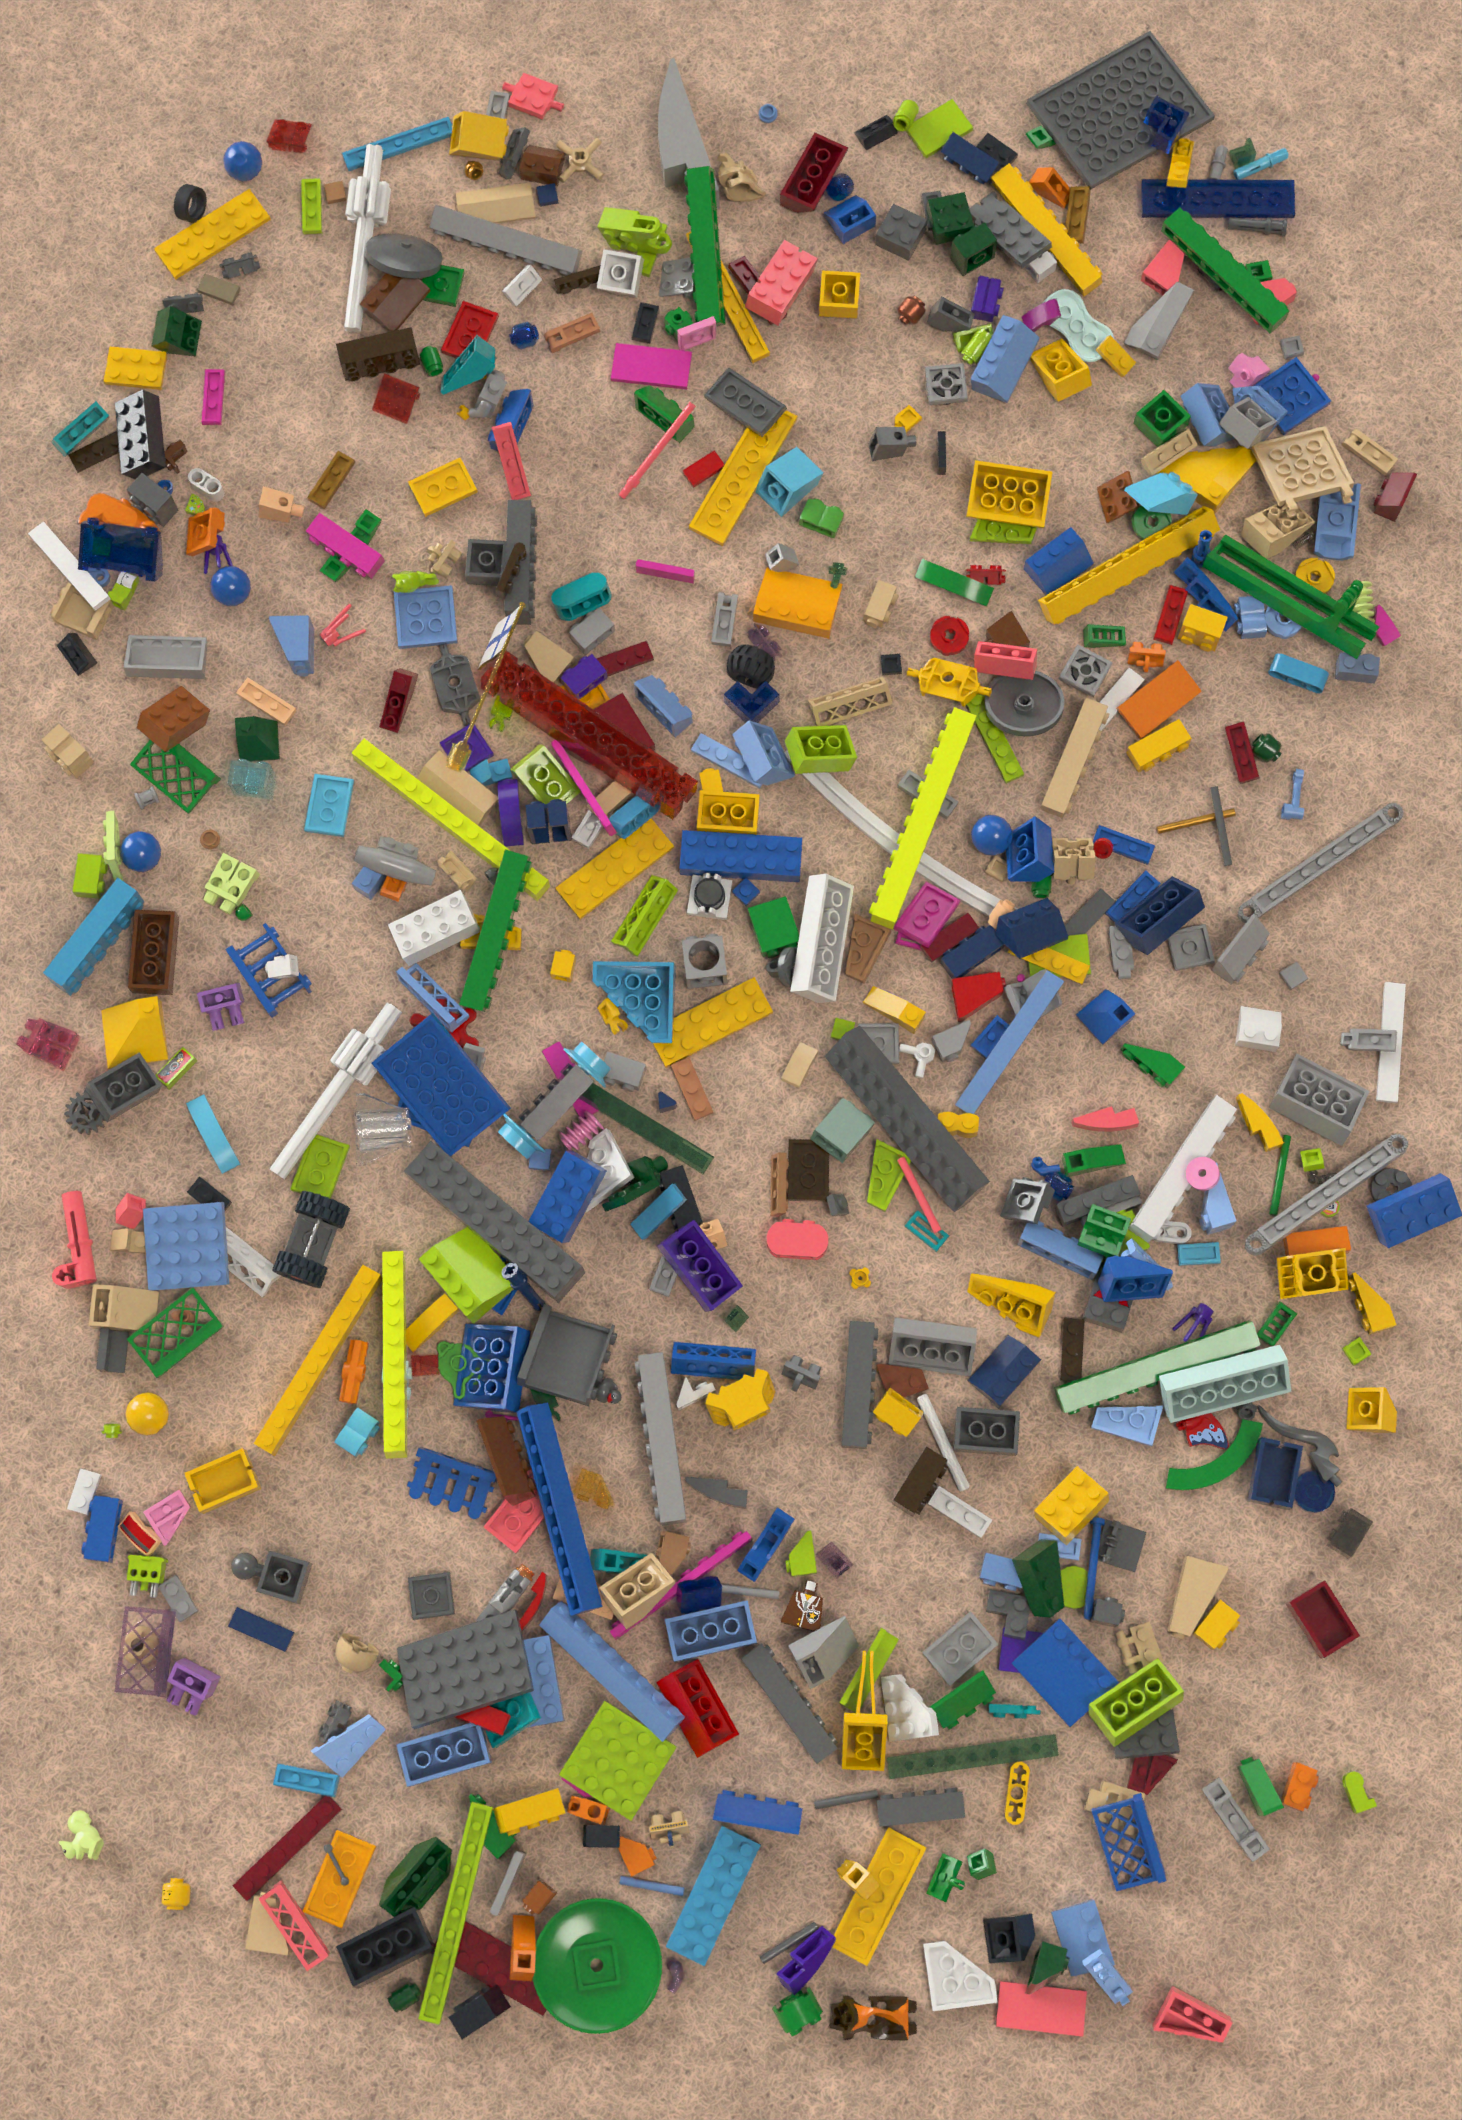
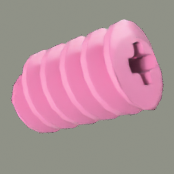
M585 1111L586 1119L579 1116V1124L574 1121L572 1122L573 1129L565 1127L567 1134L559 1132L560 1140L569 1151H572V1147L579 1150L578 1142L585 1145V1137L590 1140L593 1139L591 1132L598 1135L597 1127L604 1130L593 1114Z

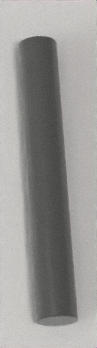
M876 1789L816 1800L814 1805L816 1810L879 1797Z
M816 1923L809 1924L761 1955L760 1959L763 1964L818 1930L819 1928Z

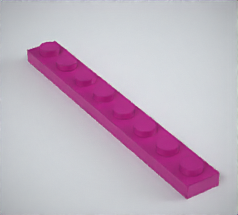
M742 1531L738 1532L731 1538L732 1542L727 1546L722 1544L714 1550L716 1554L708 1558L706 1556L697 1563V1568L694 1570L688 1569L680 1575L681 1579L673 1585L651 1611L628 1629H625L619 1620L611 1626L613 1629L609 1631L614 1639L620 1638L751 1542L752 1537L747 1531L744 1533Z

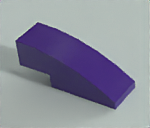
M821 1926L790 1953L792 1960L776 1973L781 1984L789 1992L796 1995L814 1976L829 1954L836 1940L835 1936Z

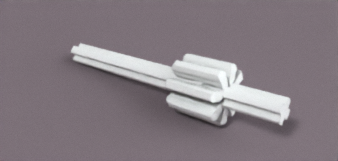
M367 145L363 176H358L357 179L353 178L349 181L346 216L347 220L351 223L357 222L344 325L347 332H361L363 308L360 306V303L365 298L369 261L365 256L366 244L373 237L374 227L385 225L388 218L391 188L387 182H379L383 149L380 145Z
M387 1002L365 1034L356 1029L350 1031L330 1059L331 1063L340 1070L270 1168L271 1171L285 1180L354 1080L365 1086L369 1084L377 1072L372 1062L386 1051L380 1046V1043L402 1014L395 1006Z

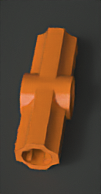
M350 1340L347 1361L344 1362L341 1378L343 1381L340 1389V1402L357 1404L360 1386L365 1377L363 1374L366 1372L365 1360L369 1347L368 1342Z

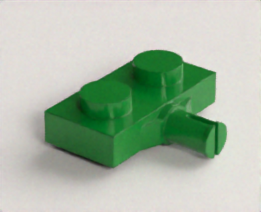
M942 1853L926 1894L947 1902L953 1887L963 1890L964 1887L958 1884L965 1886V1882L957 1879L963 1862Z

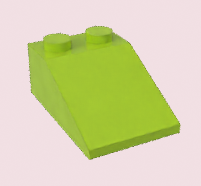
M541 744L510 769L536 801H541L544 804H548L554 799H561L566 801L567 804L581 792L553 755Z

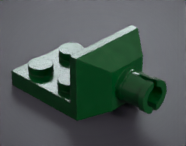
M643 1156L628 1162L627 1164L635 1178L629 1181L630 1185L624 1187L623 1191L616 1192L607 1197L609 1201L602 1204L605 1212L626 1205L660 1186L659 1173L668 1169L666 1159L663 1156H658L652 1160L647 1156Z

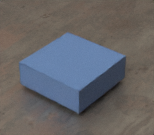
M545 1149V1153L536 1150L530 1156L529 1169L549 1171L551 1149Z

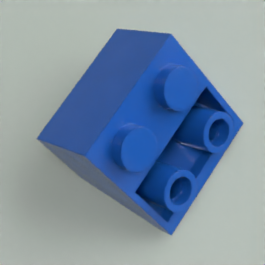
M857 195L823 213L842 244L876 226V214L868 202Z

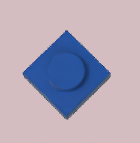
M745 878L732 890V893L747 906L760 894V890Z

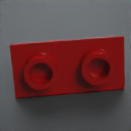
M970 565V569H966V571H970V575H966V577L983 584L984 577H987V585H1001V583H1005V575H1002V572H1006V569H1002V565H990V569H982V565Z

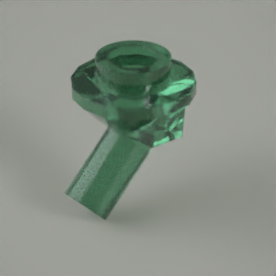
M833 562V565L828 567L829 574L833 575L830 586L834 589L838 587L841 575L846 576L848 568L844 567V563Z

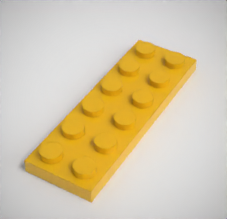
M248 189L158 245L154 250L176 280L264 225L271 218L252 191Z
M650 818L629 837L617 840L558 885L555 890L581 920L674 849V845Z
M755 977L675 1017L673 1019L672 1043H653L665 1068L773 1014V1010Z
M889 1827L887 1828L867 1868V1871L880 1885L866 1901L857 1893L853 1895L834 1933L836 1940L832 1946L833 1948L868 1966L926 1847Z

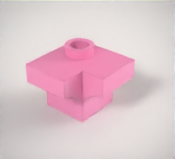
M1241 353L1229 366V370L1234 374L1229 382L1235 388L1250 387L1264 379L1270 369L1258 356L1251 358Z

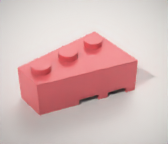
M1171 1986L1153 2022V2030L1223 2043L1233 2022L1230 2016Z

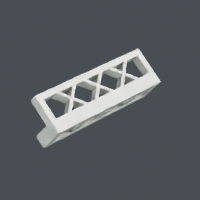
M226 1227L227 1253L231 1255L233 1262L228 1261L229 1271L261 1297L265 1296L271 1284L278 1280L281 1275L272 1271L274 1265ZM240 1266L246 1267L249 1275H245L241 1271ZM256 1278L261 1279L265 1283L263 1288L257 1284Z

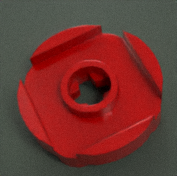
M943 616L934 622L930 631V642L933 648L942 655H956L962 652L969 642V628L958 617ZM946 632L954 633L953 639H946Z

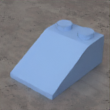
M1221 1173L1216 1186L1204 1191L1199 1222L1203 1231L1206 1230L1207 1235L1230 1229L1236 1222Z

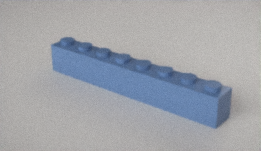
M563 1601L551 1608L539 1624L542 1629L662 1742L676 1730L685 1718L678 1708L674 1707L662 1693L658 1692L646 1678L642 1677L631 1664L627 1663L578 1615L571 1616L568 1605Z

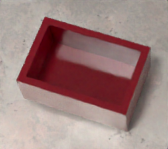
M1326 1580L1316 1584L1286 1603L1320 1659L1329 1656L1360 1636Z

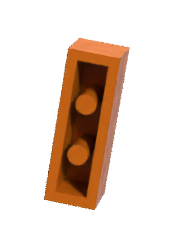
M1347 1226L1295 1232L1283 1239L1286 1256L1346 1248V1254L1351 1251Z

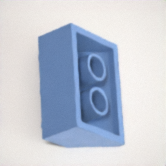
M1197 383L1181 395L1183 406L1191 416V423L1196 428L1199 440L1204 446L1214 447L1235 439L1219 425L1230 408L1219 385Z
M651 675L637 680L634 683L635 697L674 737H677L693 723L691 710L687 706L683 707L679 703V698L673 692L669 693L665 689L666 685L660 678L656 679Z
M749 720L732 734L735 739V745L743 756L742 760L748 766L750 777L755 783L767 786L795 776L773 728Z
M1091 1899L1051 1912L1063 1948L1068 1949L1066 1956L1070 1957L1068 1968L1071 1977L1090 1973L1082 1960L1099 1949L1115 1965L1095 1900Z

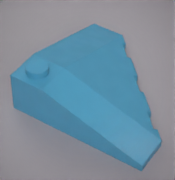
M593 961V983L597 987H601L608 994L607 997L617 1007L623 1009L627 1014L626 1017L637 1028L640 1027L648 1035L647 1038L651 1043H672L676 965L674 962Z

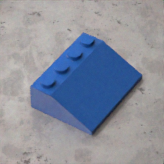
M465 1324L463 1343L473 1348L479 1357L475 1358L462 1344L461 1355L466 1359L467 1365L464 1370L458 1372L457 1396H460L464 1378L468 1377L471 1373H474V1375L466 1383L464 1398L459 1400L454 1397L453 1406L517 1413L516 1411L520 1408L523 1387L517 1384V1377L529 1346L531 1331L518 1326ZM461 1357L459 1369L464 1366V1360Z
M1061 1619L1056 1620L1011 1663L1069 1727L1089 1711V1704L1119 1683Z
M723 1790L722 1794L718 1793L713 1820L799 1835L803 1808H799V1803L786 1801V1805L777 1804L778 1799L765 1797V1801L756 1800V1795L744 1794L743 1798L736 1797V1792Z

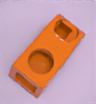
M571 1795L566 1812L600 1825H605L610 1807Z

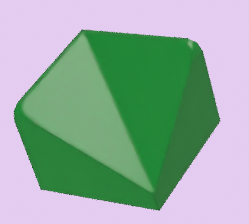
M982 1849L967 1856L970 1876L981 1880L997 1873L994 1855L989 1850Z

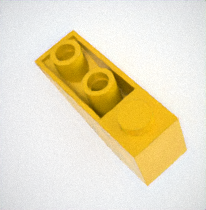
M1356 1272L1352 1273L1349 1276L1348 1286L1351 1291L1355 1292L1357 1298L1354 1300L1355 1306L1358 1311L1362 1312L1364 1319H1361L1364 1330H1368L1369 1335L1395 1327L1397 1324L1390 1305Z

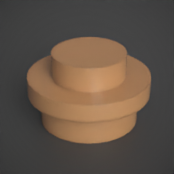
M206 830L201 834L200 842L204 848L214 849L220 843V836L215 830Z

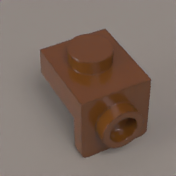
M181 440L171 443L165 451L166 468L169 471L174 470L176 474L180 470L175 462L188 452Z

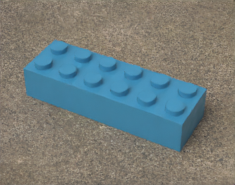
M117 878L43 972L51 983L69 996L79 991L84 978L89 977L93 973L95 964L104 959L109 946H113L118 941L120 932L129 927L135 910L143 909L144 900L139 893L121 879Z
M724 1826L721 1827L667 1942V1948L705 1966L761 1844Z

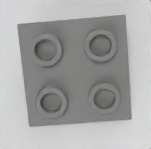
M691 258L663 262L659 297L684 294L686 299H692L695 284L692 281L694 265L691 263Z

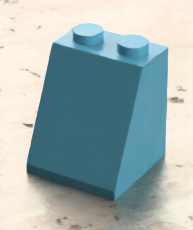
M795 447L765 467L755 492L783 517L818 485L824 472L798 447Z

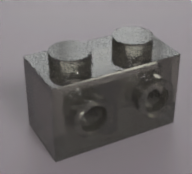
M1352 1508L1348 1509L1347 1512L1345 1510L1342 1511L1337 1519L1340 1522L1336 1529L1332 1528L1326 1538L1329 1540L1327 1546L1347 1559L1353 1557L1373 1521Z

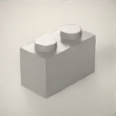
M598 608L596 611L589 612L581 623L578 622L571 627L569 632L570 639L584 655H587L615 632V625Z
M607 1052L604 1062L611 1070L603 1078L605 1084L614 1086L616 1083L622 1085V1089L626 1091H639L647 1069L646 1064Z

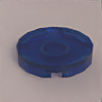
M1308 1471L1300 1475L1297 1480L1294 1497L1298 1507L1310 1513L1322 1512L1330 1507L1335 1498L1334 1484L1330 1480L1324 1484L1317 1471Z

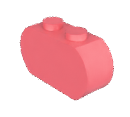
M783 1219L782 1222L773 1224L768 1230L767 1247L769 1252L776 1258L818 1260L824 1256L828 1248V1234L821 1225L815 1224V1221L804 1220L803 1223H794L795 1220Z

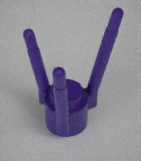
M217 535L216 547L205 551L204 574L208 573L210 553L215 555L218 568L221 567L220 554L222 551L228 565L233 566L226 544L223 543L222 536Z
M1200 1303L1197 1308L1193 1307L1173 1327V1331H1176L1193 1316L1195 1322L1184 1337V1342L1189 1339L1199 1324H1204L1200 1337L1204 1336L1209 1324L1213 1320L1211 1316L1214 1311L1209 1306Z

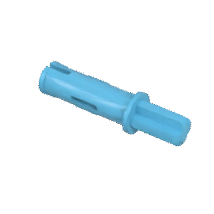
M1282 148L1271 154L1266 153L1264 157L1233 170V174L1236 180L1239 181L1268 167L1273 168L1275 164L1288 159V152L1285 148Z

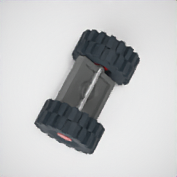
M302 1191L295 1208V1212L299 1214L285 1251H279L272 1271L298 1283L321 1288L328 1270L324 1266L337 1229H342L345 1225L350 1208L326 1196Z

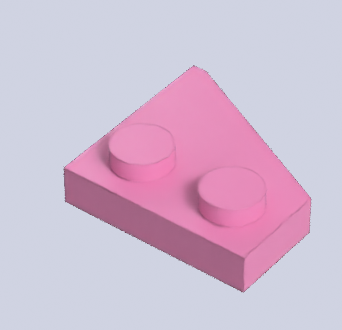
M179 1489L143 1513L165 1546L169 1543L191 1506Z

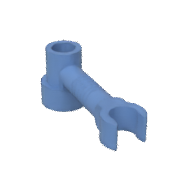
M1296 769V772H1293L1292 804H1283L1281 819H1303L1304 808H1300L1299 805L1304 770Z

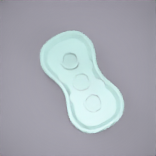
M1062 289L1048 296L1044 302L1053 298L1057 299L1061 312V317L1050 326L1064 334L1072 350L1083 361L1095 362L1100 360L1102 357L1097 353L1096 349L1107 336L1111 335L1114 338L1112 331L1106 325L1090 316L1082 298L1076 292Z

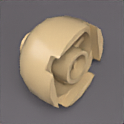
M343 1633L336 1646V1658L342 1665L341 1668L348 1673H353V1671H366L372 1667L377 1659L379 1650L369 1642L367 1646L363 1642L358 1641L360 1637Z

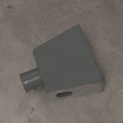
M876 427L868 443L871 460L877 461L903 456L907 447H916V436H906L904 427Z

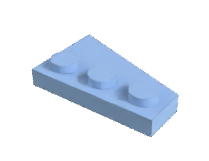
M1163 1406L1097 1407L1091 1429L1152 1447Z
M368 1714L347 1727L345 1732L336 1737H331L327 1743L319 1748L318 1746L313 1748L311 1752L343 1778L386 1729Z

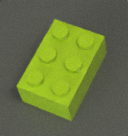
M847 725L792 727L785 739L795 774L850 771L857 759Z

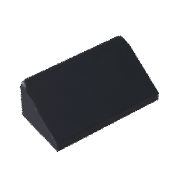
M885 115L854 133L867 151L898 134V130L894 127L893 120Z
M68 633L57 645L77 676L97 664V661L77 633Z

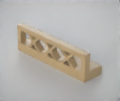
M883 676L808 700L816 726L830 725L892 705L888 683ZM885 692L887 700L882 702L874 700L878 693ZM860 699L868 700L863 708L855 706ZM841 705L849 706L846 713L839 714L837 712ZM826 710L831 713L828 719L820 721L819 712Z

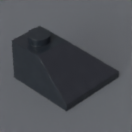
M1032 1913L983 1919L989 1964L1025 1961L1035 1938Z

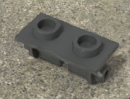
M250 252L242 254L241 259L234 260V257L222 260L223 264L219 265L221 268H225L222 271L223 278L230 279L241 276L239 268H243L244 274L257 272V269H260L259 261H254L255 258H258L257 255H253Z
M198 292L187 294L185 297H181V295L167 296V298L162 300L164 308L172 306L185 313L204 311L203 296L198 294Z
M336 1700L335 1704H332L328 1710L327 1715L329 1717L326 1724L323 1723L319 1729L318 1735L320 1737L318 1740L325 1743L331 1737H336L343 1733V1729L337 1727V1725L340 1723L346 1726L352 1713L350 1711L352 1707L346 1704L343 1705V1703Z

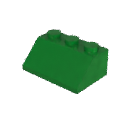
M648 385L634 392L636 410L665 433L683 411L674 400L666 398L659 388H653L651 385ZM692 414L687 417L672 437L679 444L695 427Z
M982 1670L928 1708H932L935 1711L937 1722L941 1728L947 1727L950 1730L959 1724L957 1719L965 1715L968 1718L975 1713L977 1705L982 1703L985 1706L994 1700L992 1695L996 1691Z

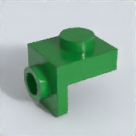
M383 1659L379 1666L394 1679L385 1690L389 1693L393 1690L397 1692L403 1685V1675L398 1671L400 1666L392 1659L390 1661Z

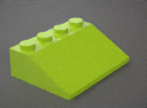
M468 1227L435 1244L419 1258L420 1262L473 1324L514 1290L510 1285V1281L502 1277V1270L506 1266L505 1263L486 1242Z

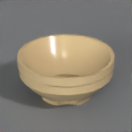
M138 1626L125 1633L120 1647L123 1657L128 1662L134 1665H145L156 1657L160 1644L153 1630L144 1626ZM135 1639L143 1641L144 1647L141 1651L136 1652L132 1649V1643Z

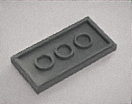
M728 368L704 395L705 399L761 437L767 433L787 410L786 405L731 368Z

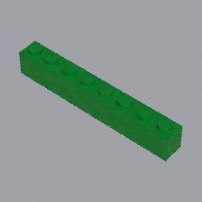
M710 166L687 169V175H685V184L688 187L686 202L690 209V214H688V224L691 226L689 242L693 253L690 255L691 263L694 265L692 281L695 284L696 290L693 293L694 302L697 303L695 320L699 322L714 316L716 326L726 325L714 169Z
M1178 208L1163 222L1161 231L1269 334L1287 319L1289 314L1287 305L1279 301L1270 289H1266L1256 276H1252L1242 263H1238L1233 258L1231 252L1221 247L1218 240L1211 237L1201 224H1197L1187 211Z
M506 849L504 851L459 1005L485 1012L491 1006L492 997H490L492 989L495 990L498 978H495L497 970H501L504 959L501 957L503 950L506 951L509 945L508 933L513 931L515 920H513L514 913L519 911L521 905L519 896L521 892L524 893L527 881H524L526 873H530L532 868L529 856Z

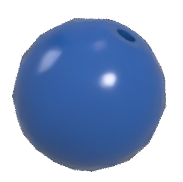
M240 141L228 147L224 154L223 163L230 177L237 181L245 182L252 180L259 174L262 167V157L256 146L250 142Z
M225 566L218 569L212 576L210 589L214 599L221 604L237 606L249 597L251 583L248 575L243 570L235 566Z
M986 815L974 824L971 838L974 847L980 853L988 856H997L1005 852L1010 846L1013 833L1010 824L1004 818L997 815Z
M137 831L123 839L120 846V857L128 869L137 872H147L159 863L161 847L159 841L152 834Z

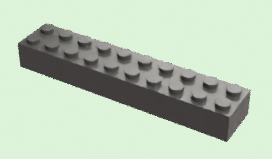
M861 1026L846 1032L824 1056L953 1212L967 1205L990 1182Z
M432 1141L427 1144L404 1170L410 1180L509 1263L517 1264L521 1273H524L527 1278L558 1304L586 1273L582 1265Z

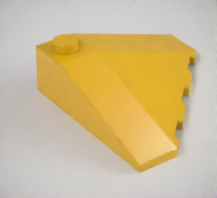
M1243 446L1230 449H1210V451L1205 452L1193 451L1187 452L1156 474H1169L1173 472L1179 475L1180 480L1191 485L1192 490L1198 494L1195 502L1201 506L1213 509L1215 514L1257 460L1252 450Z

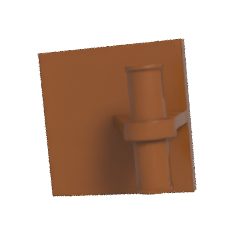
M1126 471L1097 487L1106 523H1111L1139 507L1138 502L1124 491L1127 486L1133 484L1130 471Z

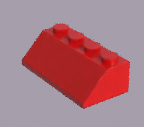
M699 1659L671 1672L656 1682L663 1696L685 1716L679 1726L697 1758L739 1735Z

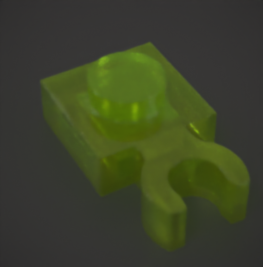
M499 695L496 696L490 712L492 716H495L489 722L490 729H493L494 724L499 723V731H504V719L510 721L516 700Z

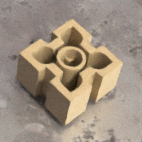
M60 724L42 739V742L45 744L43 749L55 763L61 766V769L68 776L72 774L77 779L94 763L87 751Z

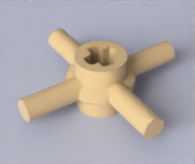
M595 138L586 149L576 148L574 150L563 141H558L556 147L569 156L570 165L559 176V180L564 183L575 171L584 172L586 170L598 180H601L604 174L591 164L590 156L600 146L601 141Z

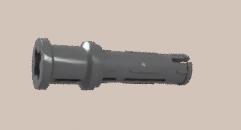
M1229 217L1228 229L1264 232L1266 235L1281 234L1282 237H1285L1287 219L1281 221L1272 220L1271 218L1257 220Z

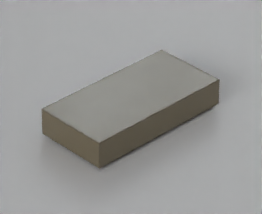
M204 274L197 291L200 294L233 305L240 292V286Z

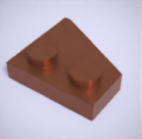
M886 1364L876 1365L885 1392L892 1388L906 1398L929 1390L922 1369Z

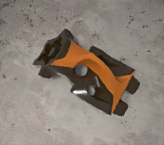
M843 1995L840 2003L831 2004L832 2021L829 2024V2028L842 2031L843 2040H850L854 2037L855 2033L862 2031L870 2033L872 2039L906 2041L908 2036L917 2033L916 2023L908 2022V2013H915L917 2011V2002L909 2000L908 1997L895 1995L868 1996L871 2007H867L857 2003L853 1997ZM884 2002L886 2006L880 2009L877 2007V2004ZM874 2015L875 2018L868 2024L869 2017ZM884 2026L888 2028L887 2033L882 2032Z

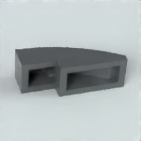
M696 1477L685 1478V1482L709 1499L731 1507L747 1508L748 1490L727 1489V1480Z

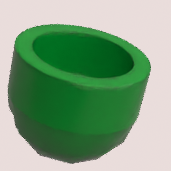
M243 903L235 912L236 917L240 921H246L253 916L248 907Z

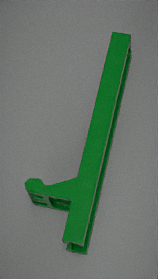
M1226 534L1213 551L1211 550L1206 556L1202 566L1355 659H1358L1361 655V651L1366 643L1338 627L1339 624H1343L1369 641L1375 638L1380 626L1353 611L1364 588L1363 583L1359 580H1354L1341 598L1336 601ZM1223 552L1224 554L1228 555L1229 557L1233 558L1234 560L1238 561L1239 563L1243 564L1244 566L1248 567L1249 569L1253 570L1254 572L1258 573L1259 575L1263 576L1264 578L1268 579L1269 581L1273 582L1274 584L1278 585L1279 587L1283 588L1284 590L1288 591L1289 593L1293 594L1294 596L1298 597L1299 599L1303 600L1304 602L1308 603L1309 605L1313 606L1314 608L1318 609L1319 611L1323 612L1329 617L1323 618L1322 616L1318 615L1317 613L1313 612L1312 610L1308 609L1307 607L1303 606L1302 604L1298 603L1297 601L1293 600L1292 598L1288 597L1287 595L1283 594L1282 592L1278 591L1277 589L1273 588L1272 586L1268 585L1267 583L1263 582L1262 580L1258 579L1257 577L1253 576L1252 574L1248 573L1247 571L1243 570L1242 568L1223 558L1222 556H1220V554Z

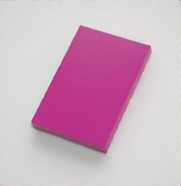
M925 882L896 922L894 930L929 948L960 904V899Z

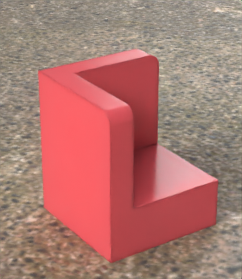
M127 1193L116 1207V1223L135 1229L143 1218L146 1199Z

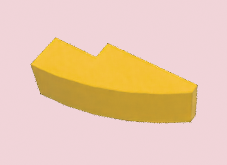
M1243 1093L1238 1094L1236 1100L1250 1136L1259 1134L1265 1152L1280 1148L1284 1142L1271 1119L1253 1100Z
M445 1293L406 1329V1345L412 1352H415L460 1311Z

